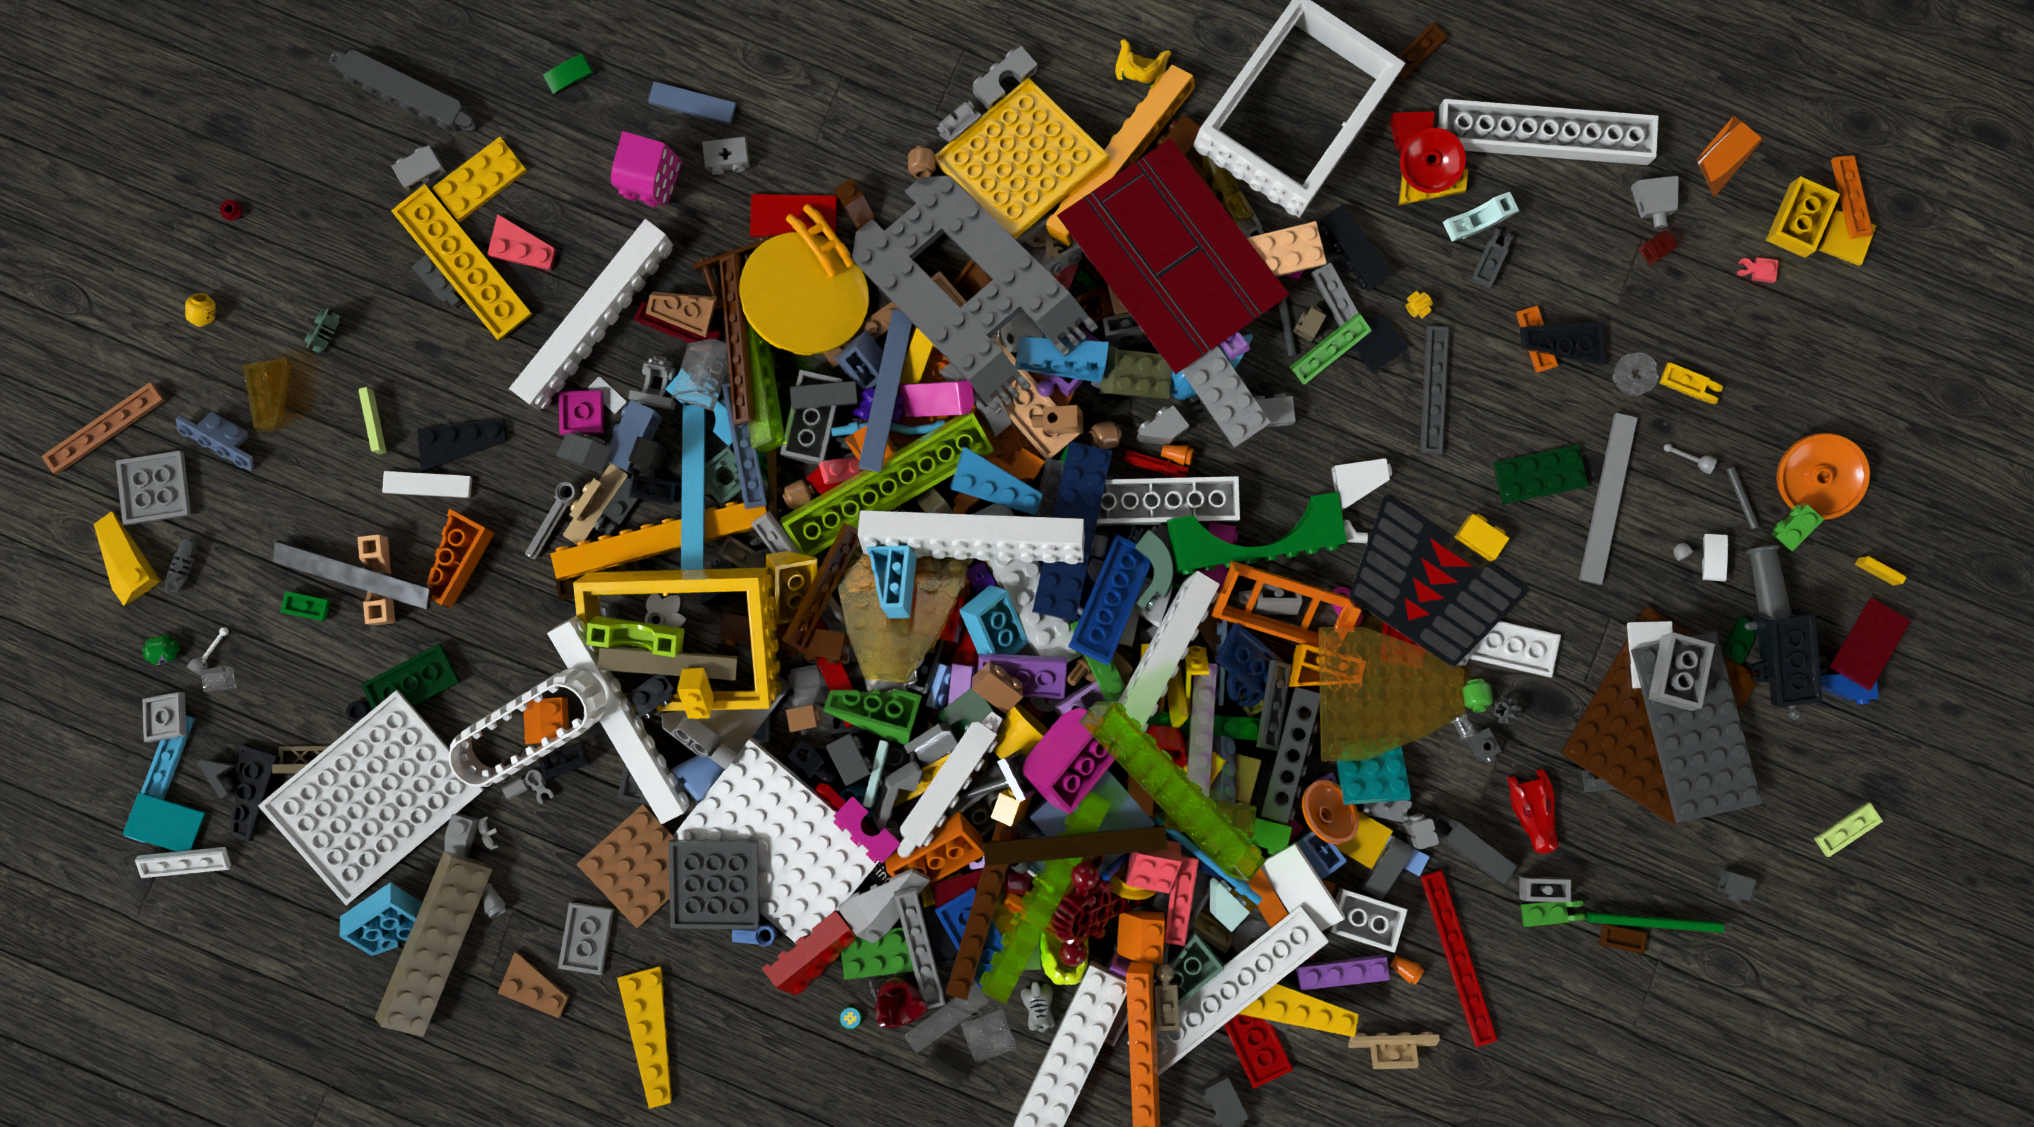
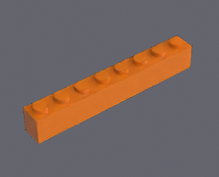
M1131 962L1126 971L1133 1127H1160L1153 963Z

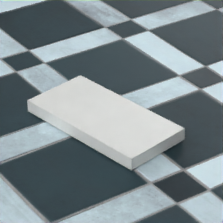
M1499 621L1471 650L1470 659L1551 678L1561 635Z
M1296 842L1259 862L1260 869L1289 913L1302 906L1321 931L1344 920L1345 915Z

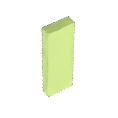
M367 387L360 388L359 395L371 451L377 454L387 453L374 391Z
M1867 802L1814 837L1825 856L1830 857L1883 822L1873 805Z

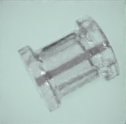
M1468 713L1450 720V723L1454 724L1460 735V741L1478 733L1476 729H1473L1468 719ZM1462 722H1463V724H1464V726H1465V728H1466V731L1464 730V728H1463L1462 725H1461Z

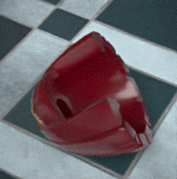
M898 977L890 978L881 986L877 995L875 1009L877 1023L883 1028H897L901 1025L904 1026L905 1023L910 1024L914 1022V1019L918 1020L927 1011V1004L921 993L911 983Z

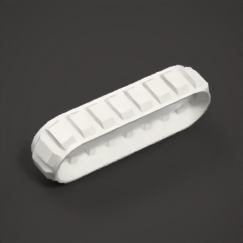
M565 669L506 703L483 719L473 723L457 735L450 745L448 756L449 765L453 773L460 781L467 785L488 787L581 735L598 722L605 712L606 696L601 682L587 671ZM558 686L566 687L580 698L584 706L585 716L583 721L577 718L572 721V728L565 730L561 727L556 731L558 736L550 739L546 736L541 739V746L534 748L532 745L527 747V754L522 757L515 754L510 758L512 763L507 766L500 763L495 768H489L476 758L472 750V737L475 739L481 737V730L485 727H488L490 730L496 728V721L500 718L508 721L512 718L511 712L515 709L523 712L527 709L526 703L533 699L538 703L543 699L542 693L546 690L554 693L559 690Z

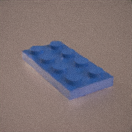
M974 887L935 909L937 916L957 950L959 949L976 893ZM991 919L974 976V980L979 988L1018 966V962L993 919Z

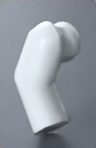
M1343 520L1347 542L1367 543L1368 533L1356 532L1349 520Z

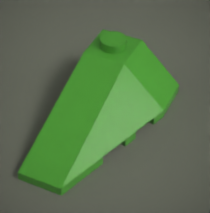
M830 690L824 712L886 740L906 745L909 743L922 696L903 690H893V692H880V690H872V692Z

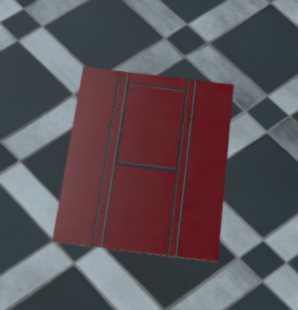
M1171 138L1057 215L1175 375L1289 296V293Z

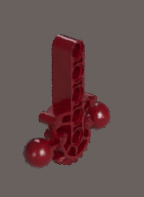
M1079 862L1073 867L1070 874L1071 882L1077 889L1066 896L1063 895L1062 901L1058 903L1057 909L1054 910L1055 915L1051 918L1053 921L1051 925L1054 929L1053 933L1063 941L1059 949L1061 961L1069 967L1080 966L1087 957V948L1081 941L1082 938L1087 939L1090 934L1098 939L1103 938L1105 935L1104 927L1110 918L1152 901L1156 894L1142 900L1120 897L1111 892L1113 885L1101 878L1094 864Z

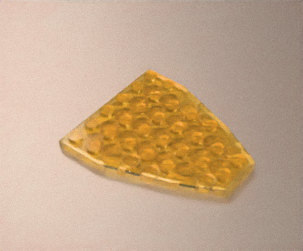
M859 542L837 586L847 634L864 679L909 682L912 679L916 668L921 666L929 649L933 648L948 620L951 608L955 606L957 596L961 588H964L966 584L969 558L964 560L954 557L937 559L932 556L916 558L910 618H888L880 606L870 556L863 553Z
M1364 627L1319 628L1321 761L1367 760L1423 738L1465 714L1463 698L1464 669L1458 666H1449L1424 648Z

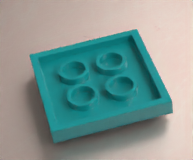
M1400 736L1334 741L1333 746H1335L1334 751L1343 805L1410 800L1411 794Z

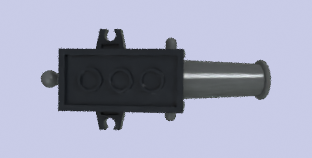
M1768 545L1747 550L1746 554L1750 555L1759 614H1753V621L1747 622L1745 629L1748 631L1754 630L1755 636L1759 639L1760 658L1763 660L1749 665V669L1752 671L1758 669V674L1756 676L1750 675V680L1770 683L1771 704L1777 707L1788 706L1789 718L1798 720L1802 715L1798 705L1822 702L1820 674L1828 672L1826 666L1820 667L1819 665L1820 661H1827L1826 656L1819 655L1816 615L1796 608L1791 609L1777 551L1780 549V546Z

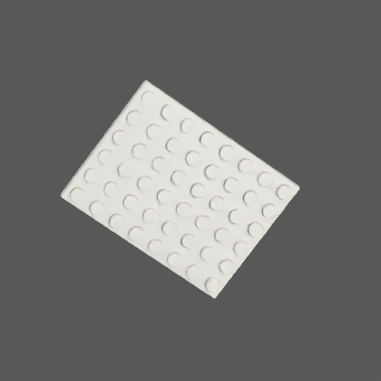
M396 690L258 806L341 901L348 905L446 823L452 814L459 812L485 789L483 787L467 785L457 778L449 765L448 755L450 749L399 690Z
M753 738L747 741L727 770H724L706 793L703 800L697 804L673 835L677 840H758L760 913L794 942L801 937L811 935L813 927L836 910L838 912V906L854 893L879 862L874 863L866 855L868 850L863 845L857 847L849 839L852 835L846 829L842 832L833 823L836 820L833 815L838 811L835 807Z

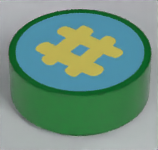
M852 1006L844 1008L839 1016L842 1027L849 1030L857 1028L862 1020L861 1012Z

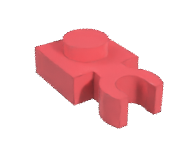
M1757 257L1754 259V263L1747 258H1743L1738 262V264L1746 266V270H1739L1737 272L1739 276L1752 274V280L1768 283L1776 281L1778 260Z

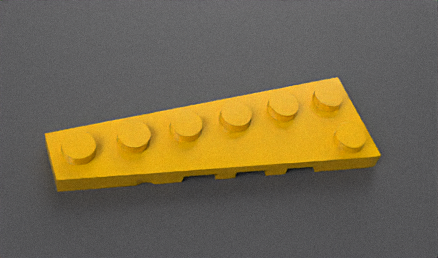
M658 966L617 978L649 1109L672 1102L663 1001L662 967Z
M1279 984L1272 986L1238 1013L1356 1037L1359 1014Z

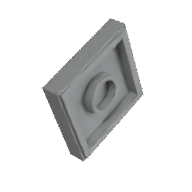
M177 692L142 699L144 742L150 743L187 736L185 693Z

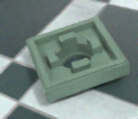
M729 446L705 464V486L721 507L742 492L735 453ZM723 470H731L734 474V480L728 485H723L719 481V474Z

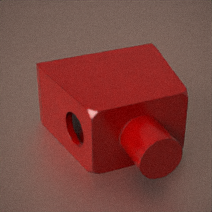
M1434 111L1393 113L1390 118V126L1397 152L1402 151L1403 146L1413 134L1433 127Z

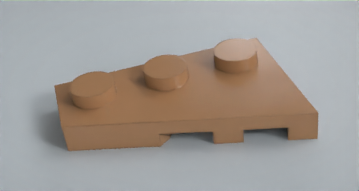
M652 292L649 296L646 314L706 337L709 333L717 297Z
M515 951L498 994L560 1018L569 995L540 973L538 968L522 957V954Z

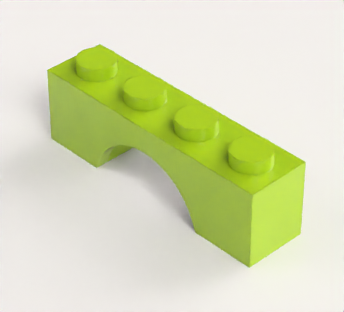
M596 616L588 622L586 645L606 648L622 645L638 646L650 650L654 655L676 657L683 649L684 628Z

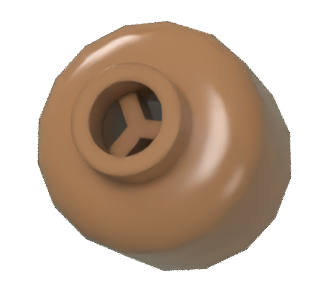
M917 146L908 153V170L915 178L930 177L935 172V154L931 149L925 146Z
M1111 420L1093 424L1088 432L1091 446L1102 449L1117 447L1119 438L1122 437L1120 427L1116 426Z
M803 480L786 486L784 488L785 493L782 494L789 510L798 509L813 500V496H816L811 484L806 485Z

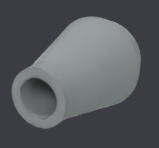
M487 884L481 897L485 914H488L489 918H494L506 911V903L493 888L492 884Z

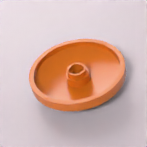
M1817 433L1798 440L1784 453L1777 469V487L1783 501L1791 509L1803 502L1809 505L1824 520L1833 519L1849 512L1861 501L1869 485L1870 470L1866 456L1851 440L1833 433Z

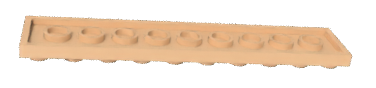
M1316 221L1247 238L1276 277L1326 265ZM1107 284L1114 315L1128 313L1122 302Z
M940 271L931 278L959 307L966 303ZM995 334L990 337L1015 366L1016 358L1007 350ZM1018 370L1031 386L1027 390H1023L1016 380L1012 382L1010 386L1017 390L1019 397L1015 399L1007 389H1004L1003 391L1012 400V403L1008 405L1000 395L997 396L1002 401L1010 420L1048 462L1064 449L1069 442L1078 437L1080 433L1048 434L1043 428H1032V415L1043 414L1044 407H1056V405L1049 396L1042 397L1038 394V384L1027 371ZM1055 418L1052 423H1055L1058 418Z

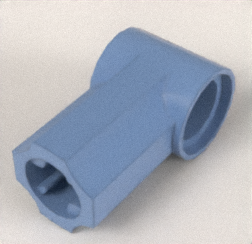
M760 924L758 930L732 929V942L768 946L778 937V930L773 924ZM764 929L770 931V940H765L762 937Z

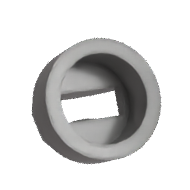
M1680 543L1676 545L1673 553L1679 562L1691 555L1693 550L1688 544Z

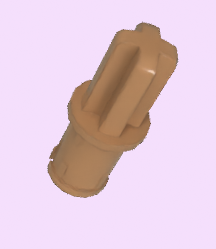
M1084 655L1075 662V668L1066 678V681L1072 686H1075L1084 674H1088L1091 671Z

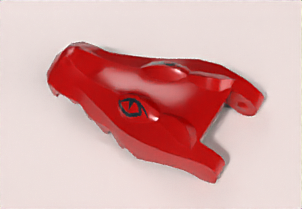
M1544 769L1536 771L1538 780L1518 784L1515 776L1507 777L1512 809L1516 817L1521 821L1525 832L1530 836L1533 850L1540 854L1555 851L1559 845L1555 831L1554 792Z

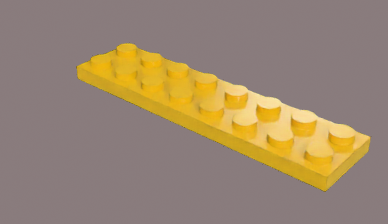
M425 184L391 210L499 342L533 315Z

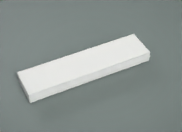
M384 471L382 493L470 498L472 477Z
M226 847L139 855L135 859L141 878L229 870L231 866Z

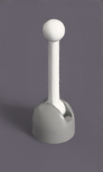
M222 627L219 630L220 634L203 657H197L190 661L187 665L190 670L203 676L208 668L206 659L222 637L229 633L226 627Z

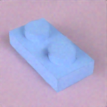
M939 664L926 706L943 710L948 702L952 667Z

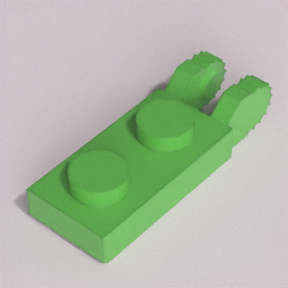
M1583 900L1520 904L1524 927L1568 923L1569 921L1586 919L1585 914L1575 913L1568 915L1567 907L1583 906Z

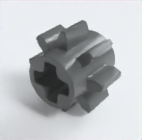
M1501 698V702L1495 704L1494 715L1499 718V723L1514 725V721L1521 719L1522 707L1516 705L1518 700Z

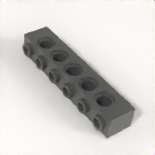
M1298 687L1294 689L1260 817L1284 824L1288 823V819L1293 820L1296 807L1292 806L1294 798H1299L1301 791L1298 781L1300 777H1304L1307 764H1303L1305 755L1310 756L1313 743L1309 742L1311 734L1315 735L1318 722L1315 721L1316 713L1321 714L1324 701L1320 700L1321 694ZM1302 708L1307 709L1310 712V718L1302 719L1298 711ZM1297 729L1302 730L1305 738L1303 740H1296L1293 737V731ZM1289 751H1296L1299 755V760L1296 762L1290 761L1287 758V753ZM1290 772L1293 775V782L1285 783L1281 778L1282 773ZM1278 793H1284L1287 796L1288 802L1281 805L1277 803L1276 795Z

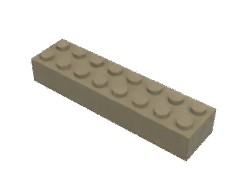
M444 850L375 1016L376 1021L381 1027L424 1037L492 872V868L485 862Z

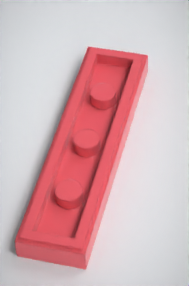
M1181 855L1182 863L1170 892L1164 943L1185 946L1199 858Z

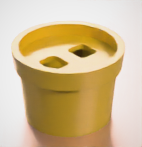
M1017 703L1002 719L1003 721L996 732L997 737L995 740L998 743L993 752L1000 759H1003L1021 749L1025 758H1027L1049 729L1030 711Z

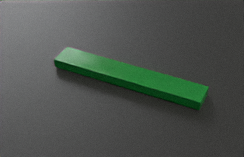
M1594 912L1585 913V921L1591 923L1724 933L1725 925L1712 921Z

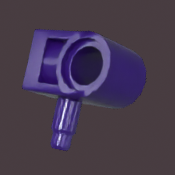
M984 561L964 571L976 595L980 594L990 585L997 587Z

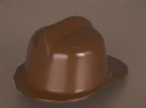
M1108 286L1095 287L1075 298L1096 325L1101 323L1103 318L1114 312Z

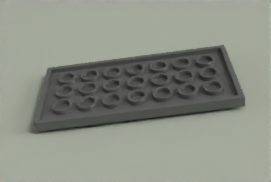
M1716 631L1691 637L1715 644L1702 709L1689 711L1649 700L1660 644L1631 650L1676 823L1762 804Z

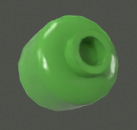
M1483 679L1470 680L1462 688L1464 705L1466 708L1473 709L1474 713L1485 712L1486 707L1492 705L1491 686L1484 682Z

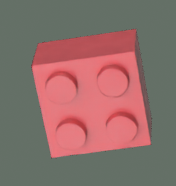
M1167 840V850L1130 853L1125 865L1126 886L1170 893L1182 863L1180 843Z

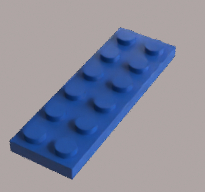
M1117 534L1112 541L1068 645L1069 648L1107 666L1112 660L1151 565V561L1136 550V543Z

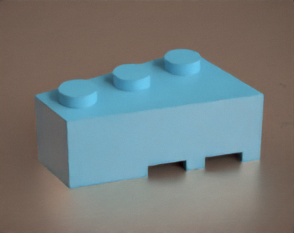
M909 545L867 547L882 610L888 618H910L917 558Z

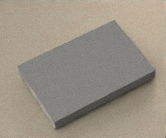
M569 902L558 969L603 975L614 908Z

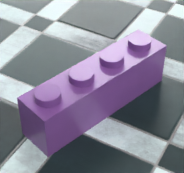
M1383 955L1304 963L1295 968L1297 987L1300 990L1390 980L1387 957Z

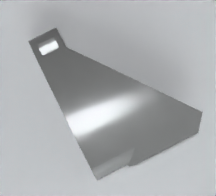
M778 675V682L782 683V694L770 709L712 710L710 718L688 719L685 710L662 714V728L701 757L708 756L723 769L727 770L737 757L739 751L754 735L792 685Z

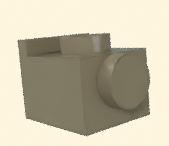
M1311 306L1307 313L1303 311L1297 322L1301 325L1297 324L1292 332L1311 342L1326 315L1322 313L1323 311L1320 308Z

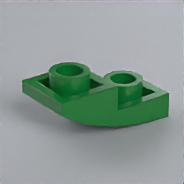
M581 53L549 70L543 76L552 93L558 94L571 84L579 83L591 75L593 71L584 54Z

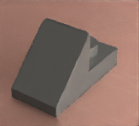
M199 760L197 762L220 799H227L235 795L233 794L234 783L229 777L225 776L236 768L235 764L214 760Z

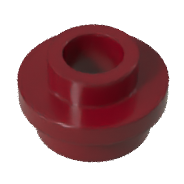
M228 199L221 204L220 214L224 219L234 221L241 217L242 207L236 200ZM232 206L233 210L230 213H228L227 211L229 207Z

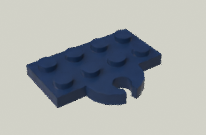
M1233 623L1214 661L1229 672L1227 692L1230 699L1237 701L1240 698V691L1243 689L1244 697L1238 701V706H1255L1261 700L1264 701L1270 660L1285 662L1242 625Z

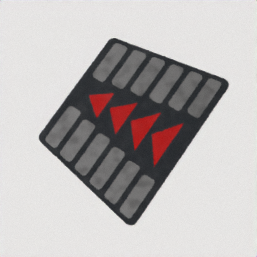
M1386 495L1381 503L1349 596L1354 602L1449 666H1456L1527 594L1528 589L1525 584L1393 496Z

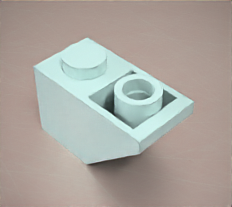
M1212 878L1210 880V912L1232 932L1250 913L1245 908L1247 903L1239 895L1233 897L1229 893L1232 888L1223 880L1219 883L1215 878Z

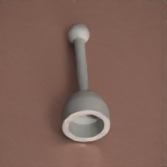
M1671 444L1664 445V451H1671L1698 462L1699 469L1707 474H1711L1716 465L1717 458L1712 456H1703L1699 459L1673 448Z

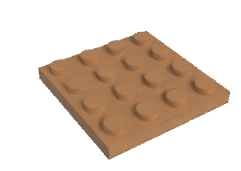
M643 803L576 865L623 915L638 928L670 899L669 841L677 839Z

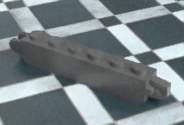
M350 50L346 54L337 51L332 52L328 62L338 69L346 82L352 85L358 83L362 85L363 90L370 94L376 92L381 95L380 97L391 104L395 101L400 104L399 107L410 113L413 110L419 113L418 116L428 122L432 119L438 122L437 125L446 131L452 129L457 132L460 128L473 133L476 130V122L467 115L466 109L461 105L460 101L358 51Z

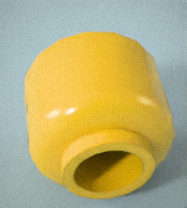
M196 293L186 300L185 317L190 323L203 327L214 321L216 304L208 295Z

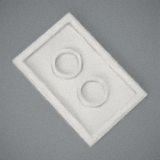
M1672 621L1627 623L1633 689L1641 688L1631 650L1660 644L1662 635L1673 632Z

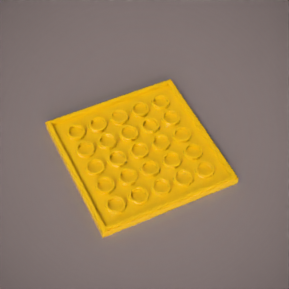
M1029 77L977 119L973 125L965 129L958 138L952 140L935 155L936 165L947 176H950L1014 239L1019 237L1110 160L1109 154Z

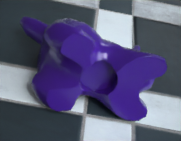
M868 388L861 392L862 400L860 407L852 410L851 415L859 416L864 421H869L875 389ZM897 395L892 417L894 423L903 415V409L899 405L903 403L904 399Z

